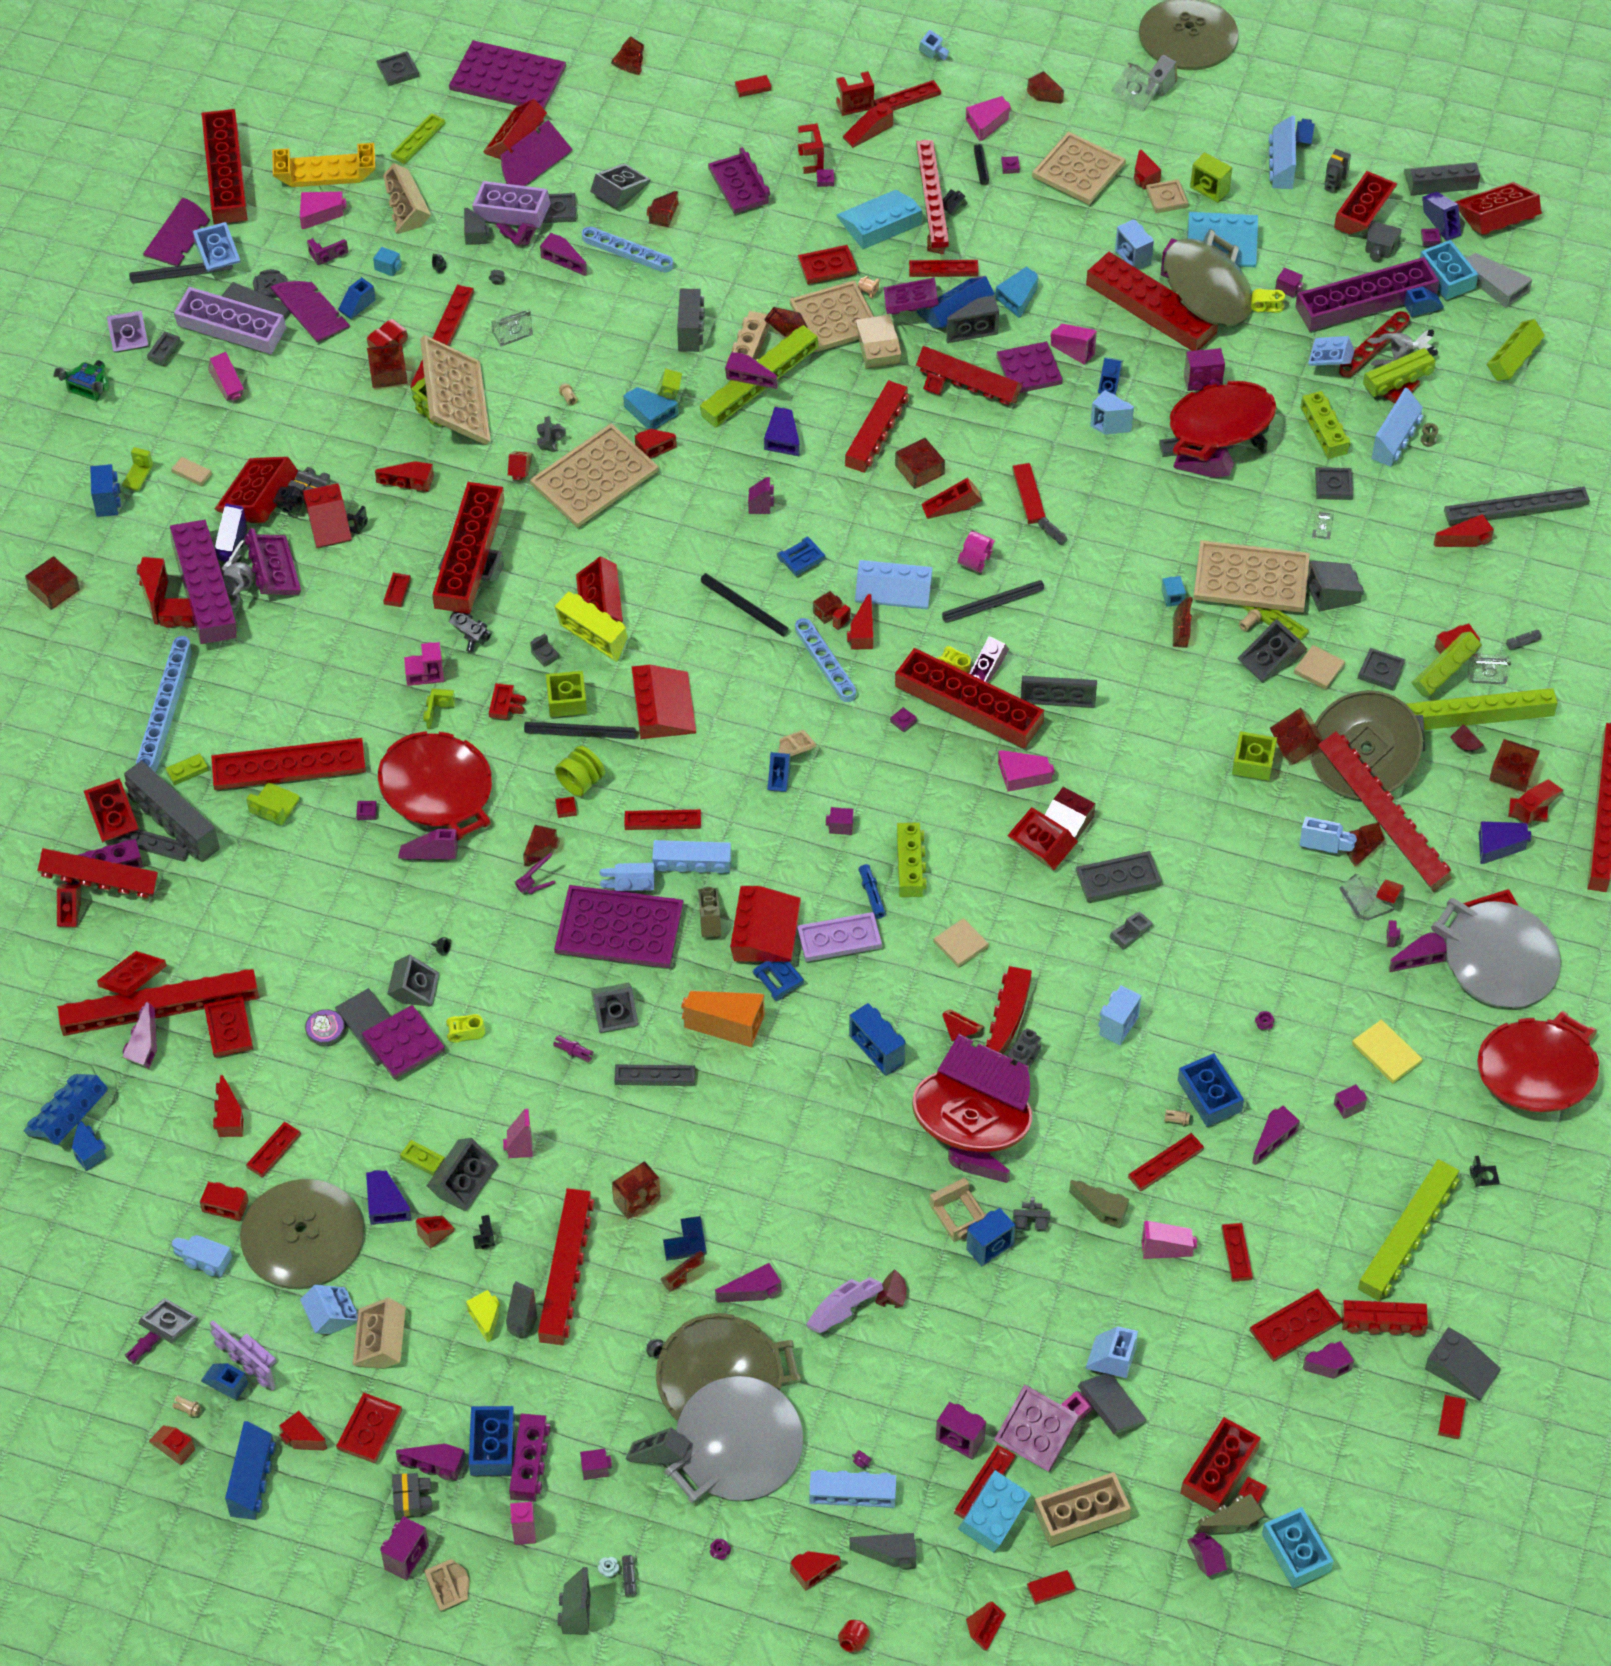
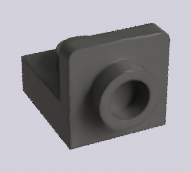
M546 634L538 636L530 642L532 655L544 667L559 659V653L550 645Z

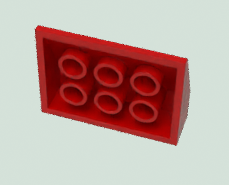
M1515 182L1454 201L1458 204L1459 212L1471 228L1482 235L1489 234L1490 231L1496 229H1504L1505 226L1510 224H1519L1522 220L1533 219L1535 216L1542 214L1540 195Z
M288 456L249 458L214 509L217 512L223 513L225 504L242 506L246 522L265 523L272 511L277 507L273 500L279 488L288 487L291 480H295L298 469Z
M651 664L631 666L640 739L696 734L688 672Z
M740 886L730 945L734 961L792 962L801 898L762 886Z

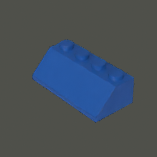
M986 276L969 278L939 296L938 305L932 308L922 307L916 312L931 327L944 329L947 327V317L975 299L993 296L995 293Z
M248 1421L243 1423L225 1500L230 1517L256 1520L257 1513H260L262 1509V1500L260 1499L262 1493L266 1492L267 1481L265 1478L266 1474H270L272 1462L270 1457L275 1454L276 1442L273 1441L271 1433Z

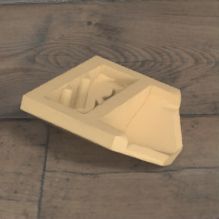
M804 730L780 738L778 753H787L792 757L813 750L817 746Z
M449 1559L424 1570L429 1590L439 1611L467 1600L470 1580L465 1568L454 1560Z

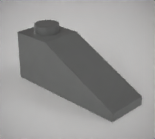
M515 1281L506 1318L507 1330L513 1336H521L526 1339L538 1319L534 1289Z
M670 1427L634 1441L626 1456V1460L629 1462L670 1464L678 1460L680 1461L686 1456L687 1447L690 1442Z
M914 1533L849 1537V1548L853 1552L892 1567L907 1569L916 1566Z

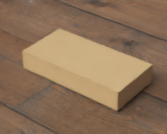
M181 457L171 468L172 473L201 487L212 475L211 470L184 457Z

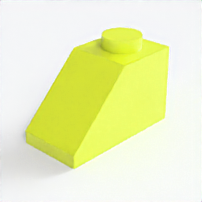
M486 1290L467 1300L466 1305L468 1313L488 1343L491 1341L496 1327L500 1303L495 1295L491 1296L490 1292Z

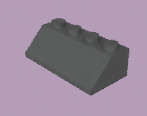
M1477 162L1404 169L1411 196L1434 192L1478 189L1480 172Z

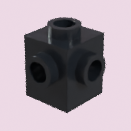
M295 486L280 487L273 502L282 512H299L304 503V496L301 490Z

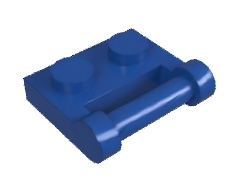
M807 536L802 539V542L786 551L778 552L777 558L795 576H798L824 561L825 554Z
M766 961L757 966L752 972L771 992V997L775 1001L781 1000L784 995L804 984V979L790 962ZM769 970L782 987L777 988L765 972Z

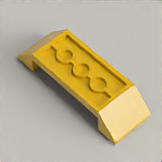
M374 143L357 144V154L291 158L289 148L272 149L273 177L291 187L360 183L375 170Z

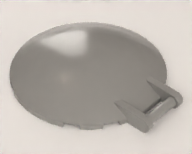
M1450 898L1446 909L1438 921L1434 922L1431 926L1433 932L1446 939V959L1450 970L1457 977L1456 981L1465 991L1483 1003L1498 1008L1500 1006L1511 1007V1009L1527 1007L1529 1004L1542 1000L1552 990L1558 979L1561 959L1556 940L1548 927L1537 916L1522 907L1494 901L1480 903L1469 908L1460 901ZM1454 911L1458 916L1450 928L1444 925Z
M734 1376L713 1381L698 1390L683 1408L676 1431L690 1442L687 1447V1454L682 1460L672 1463L664 1473L668 1477H672L689 1497L688 1501L691 1504H694L706 1493L730 1501L759 1499L780 1488L797 1467L803 1446V1432L799 1416L792 1403L781 1391L762 1380ZM682 1468L699 1489L694 1491L679 1474L678 1470Z

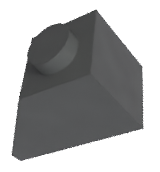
M464 208L465 244H486V237H489V226H485V219L469 208Z

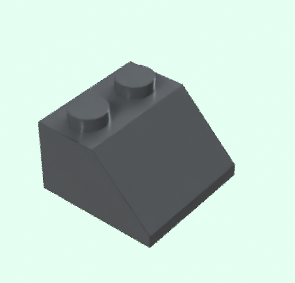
M409 954L395 961L387 995L402 1004L430 1007L433 1003L439 972Z
M629 982L591 990L599 1032L638 1025L633 990Z

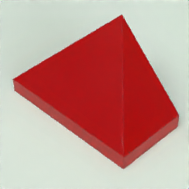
M951 1009L944 1011L942 1014L951 1041H955L959 1034L966 1037L984 1029L983 1025Z
M993 1601L988 1602L966 1619L970 1637L984 1651L988 1650L1006 1615Z

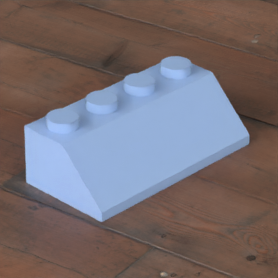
M1290 116L1274 126L1272 134H1269L1268 143L1272 144V146H1269V156L1272 157V159H1269V169H1272L1269 172V181H1272V188L1293 189L1296 168L1295 116Z
M1407 388L1404 389L1375 436L1372 459L1390 467L1394 461L1399 460L1401 450L1407 447L1409 437H1413L1416 426L1420 425L1423 420V415H1421L1423 407Z
M859 560L855 602L863 603L867 594H871L872 604L928 609L932 584V567Z

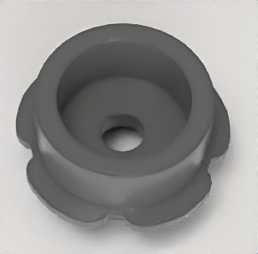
M492 270L488 278L493 284L500 285L505 281V273L501 270Z
M653 1339L649 1341L646 1349L649 1357L659 1358L664 1345L663 1340Z

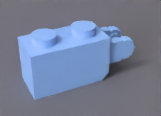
M1305 817L1301 830L1300 846L1328 853H1338V850L1350 852L1354 848L1357 838L1354 834L1344 832L1343 826L1340 823Z
M619 863L615 865V868H605L599 871L603 877H615V879H603L600 882V886L603 888H615V891L654 890V863Z
M198 1235L192 1236L189 1241L183 1238L172 1240L175 1255L183 1258L184 1264L187 1267L200 1269L209 1276L216 1275L222 1277L232 1259L230 1247Z

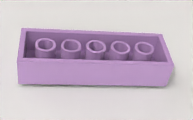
M188 287L174 312L177 326L268 354L273 353L287 328L284 316L192 287Z

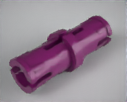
M561 1035L555 1038L559 1042L554 1041V1047L566 1051L572 1057L576 1056L586 1062L591 1061L592 1058L587 1055L593 1056L594 1051L580 1046L579 1042H572Z
M150 1331L143 1338L137 1340L138 1343L125 1354V1357L129 1362L135 1364L142 1355L152 1350L151 1347L161 1337Z

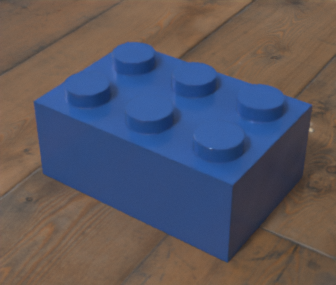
M867 1003L849 1015L850 1038L885 1076L904 1065L906 1042L900 1034L897 1035L888 1021L885 1022L877 1008H873Z
M1215 1053L1179 1068L1177 1081L1206 1127L1242 1112L1244 1099Z
M471 1406L470 1476L512 1475L515 1434L514 1406Z

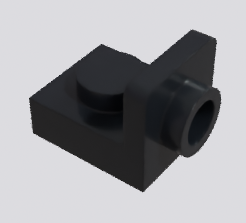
M950 189L942 200L944 210L953 216L962 204L965 206L968 204L965 200L966 196L958 190L955 192Z
M484 1215L481 1216L483 1224L479 1225L481 1235L473 1236L475 1249H488L491 1246H495L490 1216Z

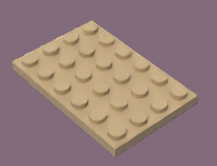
M424 335L420 338L430 420L487 445L491 440L480 361Z
M611 423L531 478L530 484L578 528L657 473L659 466Z
M1200 540L1193 600L1304 613L1310 553Z

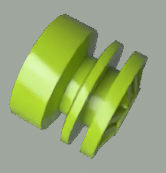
M577 746L568 755V758H564L554 768L555 775L561 785L577 797L583 796L592 787V784H596L605 775V768L600 759L584 746Z

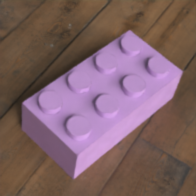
M483 181L472 207L474 212L484 218L485 221L520 226L522 223H529L540 228L551 203L547 189Z

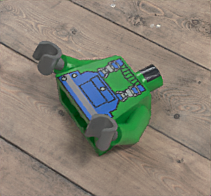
M97 360L94 365L83 362L78 367L69 371H65L63 368H55L53 377H59L61 381L65 380L68 392L97 402L100 395L109 390V379L104 370L105 364L100 360Z

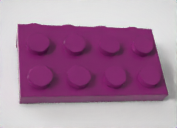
M743 147L739 148L738 155L708 163L710 173L734 214L769 203V187L764 185L762 175L758 174L755 163L751 162L749 152H746Z
M250 528L248 534L245 535V544L248 545V556L252 560V571L256 575V586L259 587L260 594L299 595L301 588L286 535L256 534L254 528Z

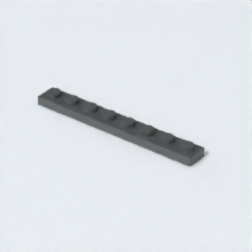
M1585 486L1450 505L1444 507V513L1450 525L1464 522L1481 514L1486 519L1589 505L1590 499Z

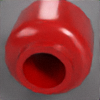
M852 1619L847 1621L838 1634L841 1648L851 1653L861 1651L870 1638V1631L861 1620Z

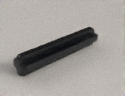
M976 144L974 145V154L980 184L987 185L989 183V175L983 145Z

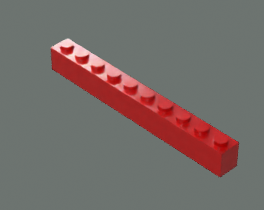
M1606 723L1602 736L1587 890L1607 892L1611 876V723Z
M1335 731L1318 744L1320 750L1434 892L1452 879L1449 873L1451 871L1450 867L1445 861L1443 863L1440 862L1438 859L1440 855L1434 847L1431 849L1426 843L1429 841L1423 833L1418 834L1416 832L1417 826L1411 818L1407 820L1404 817L1406 812L1399 804L1396 806L1392 802L1394 797L1388 790L1384 792L1381 788L1383 784L1377 776L1373 778L1370 774L1372 772L1371 768L1366 762L1361 763L1359 760L1361 756L1355 748L1352 750L1349 748L1348 744L1350 742L1343 734L1340 736Z
M244 969L234 973H223L213 977H203L171 985L165 984L160 987L145 988L134 991L129 996L122 994L107 995L103 998L66 1003L57 1006L62 1034L63 1036L138 1022L139 1011L145 1006L146 1002L155 1007L156 1019L203 1010L204 1004L243 996L244 1002L259 999L254 969Z

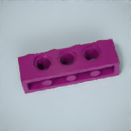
M136 839L126 840L122 843L78 854L79 856L144 868ZM72 880V883L67 884H79L80 882Z
M521 1413L509 1488L510 1500L536 1502L537 1494H541L542 1482L539 1481L540 1475H544L545 1462H542V1458L547 1455L548 1443H545V1438L550 1435L551 1426L547 1424L546 1415ZM530 1437H538L536 1440H529ZM528 1456H535L532 1460L526 1459ZM525 1475L532 1476L530 1479L523 1478Z

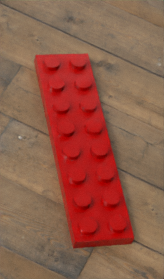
M362 738L211 755L214 790L366 772Z

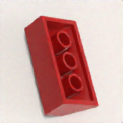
M534 98L515 107L483 153L500 160V155L508 150L512 154L511 147L535 130L537 132L536 128L544 122L543 118L547 112Z
M1366 171L1336 213L1334 228L1347 234L1367 229L1396 188L1397 183Z
M600 556L576 574L578 595L588 604H594L600 612L608 613L614 621L622 623L623 617L617 564Z

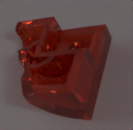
M630 36L622 45L621 50L612 59L611 64L626 72L640 75L644 44Z
M1193 597L1185 598L1174 612L1173 647H1188L1192 617L1190 609Z
M1379 822L1361 826L1357 830L1350 831V834L1356 835L1357 840L1352 851H1346L1352 864L1357 866L1385 840Z
M698 1251L661 1277L660 1280L669 1292L686 1283L687 1273L704 1264L705 1255L702 1251Z

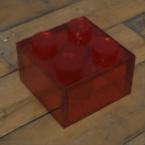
M402 343L367 348L373 388L408 384Z
M926 437L895 452V467L914 489L945 475V460Z
M55 556L25 575L28 590L50 610L80 590L77 576Z
M1301 707L1270 727L1273 736L1277 737V744L1283 756L1292 764H1296L1319 749L1318 744L1323 741L1311 716Z
M1503 739L1492 766L1489 780L1526 792L1537 765L1540 750Z
M645 1161L612 1182L613 1203L627 1219L638 1216L643 1209L649 1205L656 1204L661 1198L659 1177Z

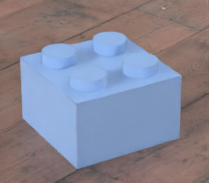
M1135 219L1118 226L1115 244L1117 254L1122 260L1138 270L1150 266L1153 256V238L1144 231L1143 226L1138 224Z
M1121 985L1117 991H1113L1109 998V1004L1107 1006L1104 1005L1099 1014L1101 1016L1098 1024L1100 1027L1099 1035L1121 1045L1139 1017L1142 995Z

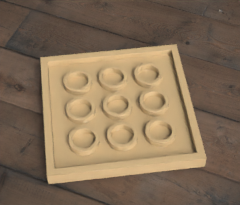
M1068 132L1034 169L1032 177L1090 205L1125 165L1126 159Z
M855 280L790 299V305L800 325H804L818 336L819 348L814 352L859 340L855 320L874 317Z

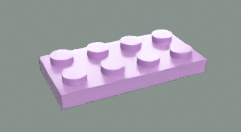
M873 912L797 926L805 962L882 948Z

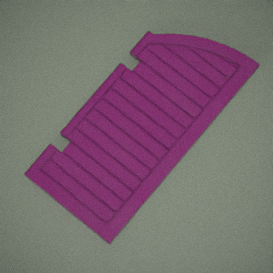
M549 120L538 127L539 134L534 130L512 146V154L507 150L500 155L502 173L506 184L527 185L573 150Z
M182 197L144 251L143 256L173 266H179L185 257L182 252L188 253L195 242L193 231L201 229L200 226L205 227L210 219L207 218L205 212L197 204Z
M289 281L270 286L274 294L316 342L350 327L342 316L336 317L339 315V312L321 292H315L318 288L313 282Z
M959 1034L937 1071L1016 1109L1024 1111L1030 1095L1029 1066L1020 1062L1014 1066L1011 1064L1013 1062L1012 1058L982 1044H978L975 1048L972 1046L973 1040Z

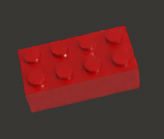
M1223 1417L1183 1480L1180 1494L1215 1513L1218 1508L1225 1504L1260 1446L1261 1437Z

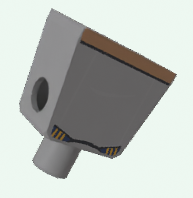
M1165 55L1160 57L1148 74V87L1145 89V93L1148 96L1152 97L1154 94L1163 96L1176 84L1177 62Z

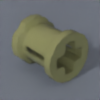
M1427 423L1423 426V435L1420 441L1424 446L1431 447L1436 444V435L1439 430L1437 425Z

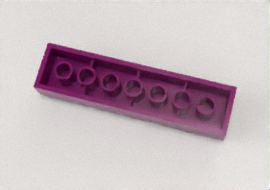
M1425 257L1299 292L1297 293L1295 308L1310 332L1404 305L1407 290L1425 287L1437 294L1439 280Z
M206 519L170 525L172 547L186 596L189 600L200 644L237 638L236 621Z

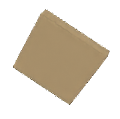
M1179 179L1146 185V192L1155 214L1188 208L1189 203Z
M1312 645L1294 669V674L1327 690L1344 667L1345 661Z
M964 918L936 936L933 941L958 968L989 946V943Z

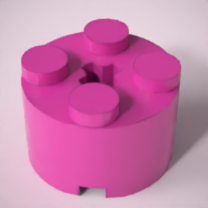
M970 531L963 544L964 548L959 554L957 563L982 573L986 565V559L989 560L992 555L995 540L976 531Z

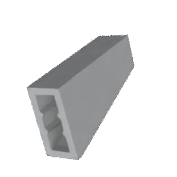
M1477 253L1466 257V260L1478 273L1476 285L1505 308L1530 292L1532 284L1530 277Z

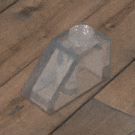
M1315 509L1312 538L1330 540L1334 518L1333 511Z

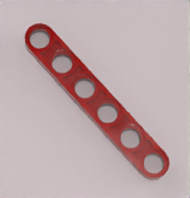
M1399 311L1354 350L1350 364H1340V375L1348 378L1357 373L1391 342V339H1387L1380 343L1371 344L1367 340L1381 337L1386 333H1401L1409 325V314ZM1404 318L1406 321L1399 322L1397 319ZM1390 327L1394 328L1395 331L1389 332L1386 329ZM1371 347L1373 351H1367L1365 348ZM1354 357H1361L1363 360L1356 361ZM1347 366L1350 367L1352 370L1346 371L1343 369V367Z

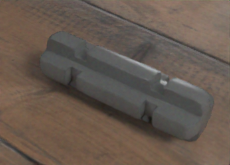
M1042 517L1038 521V525L1045 529V532L1060 545L1067 542V536L1061 533L1051 522L1049 523L1046 517Z
M1537 629L1531 631V633L1528 632L1515 636L1516 638L1507 639L1506 645L1511 650L1517 648V646L1520 647L1532 643V640L1534 642L1541 640L1542 634Z
M625 1555L622 1557L625 1596L635 1597L637 1593L634 1557L632 1555Z

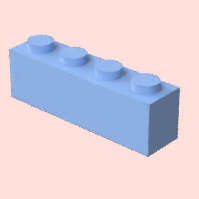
M654 840L652 858L654 870L730 873L731 843Z
M811 1471L809 1504L895 1508L896 1475H891L890 1473L870 1474L868 1472Z

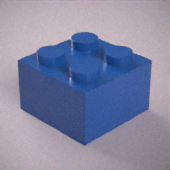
M112 464L90 466L91 496L96 517L118 515V508L121 507V499L118 496L121 493L120 483H116L118 482L117 471L113 470Z
M1001 1208L988 1212L984 1219L972 1223L967 1229L966 1250L982 1267L1014 1245L1015 1224Z

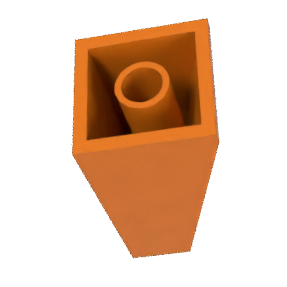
M690 991L688 997H684L681 1008L684 1010L682 1014L684 1028L751 1048L765 1016L764 994Z

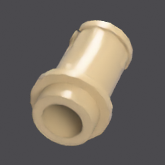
M565 383L559 387V394L565 398L569 406L571 404L575 405L578 398L573 393L572 386Z
M1256 609L1250 610L1248 615L1238 625L1246 632L1256 622H1260L1262 615Z
M1166 1109L1164 1122L1181 1123L1182 1126L1185 1124L1189 1125L1190 1112Z
M179 1395L175 1398L174 1401L178 1403H173L172 1407L174 1409L187 1413L189 1417H197L199 1415L201 1405L197 1401L192 1402Z

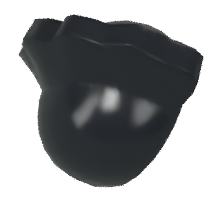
M433 254L432 266L437 273H441L446 269V261L442 255Z
M441 937L437 941H433L431 945L436 948L439 954L446 955L450 951L451 939Z

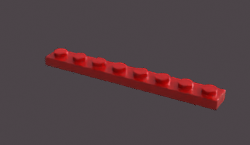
M457 284L432 339L450 346L474 294V288ZM423 359L412 380L411 388L425 377Z

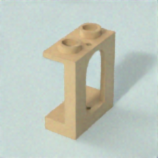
M966 1178L930 1194L929 1205L953 1242L966 1239L969 1226L974 1222L981 1221L986 1215L970 1193L969 1183ZM960 1198L974 1220L957 1228L943 1206Z

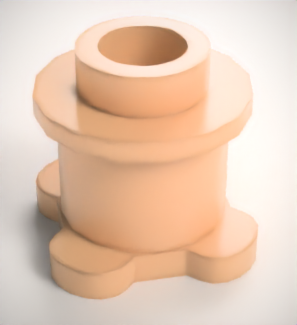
M868 276L861 278L858 283L860 292L870 294L869 298L872 299L879 290L880 279L877 278L873 281Z

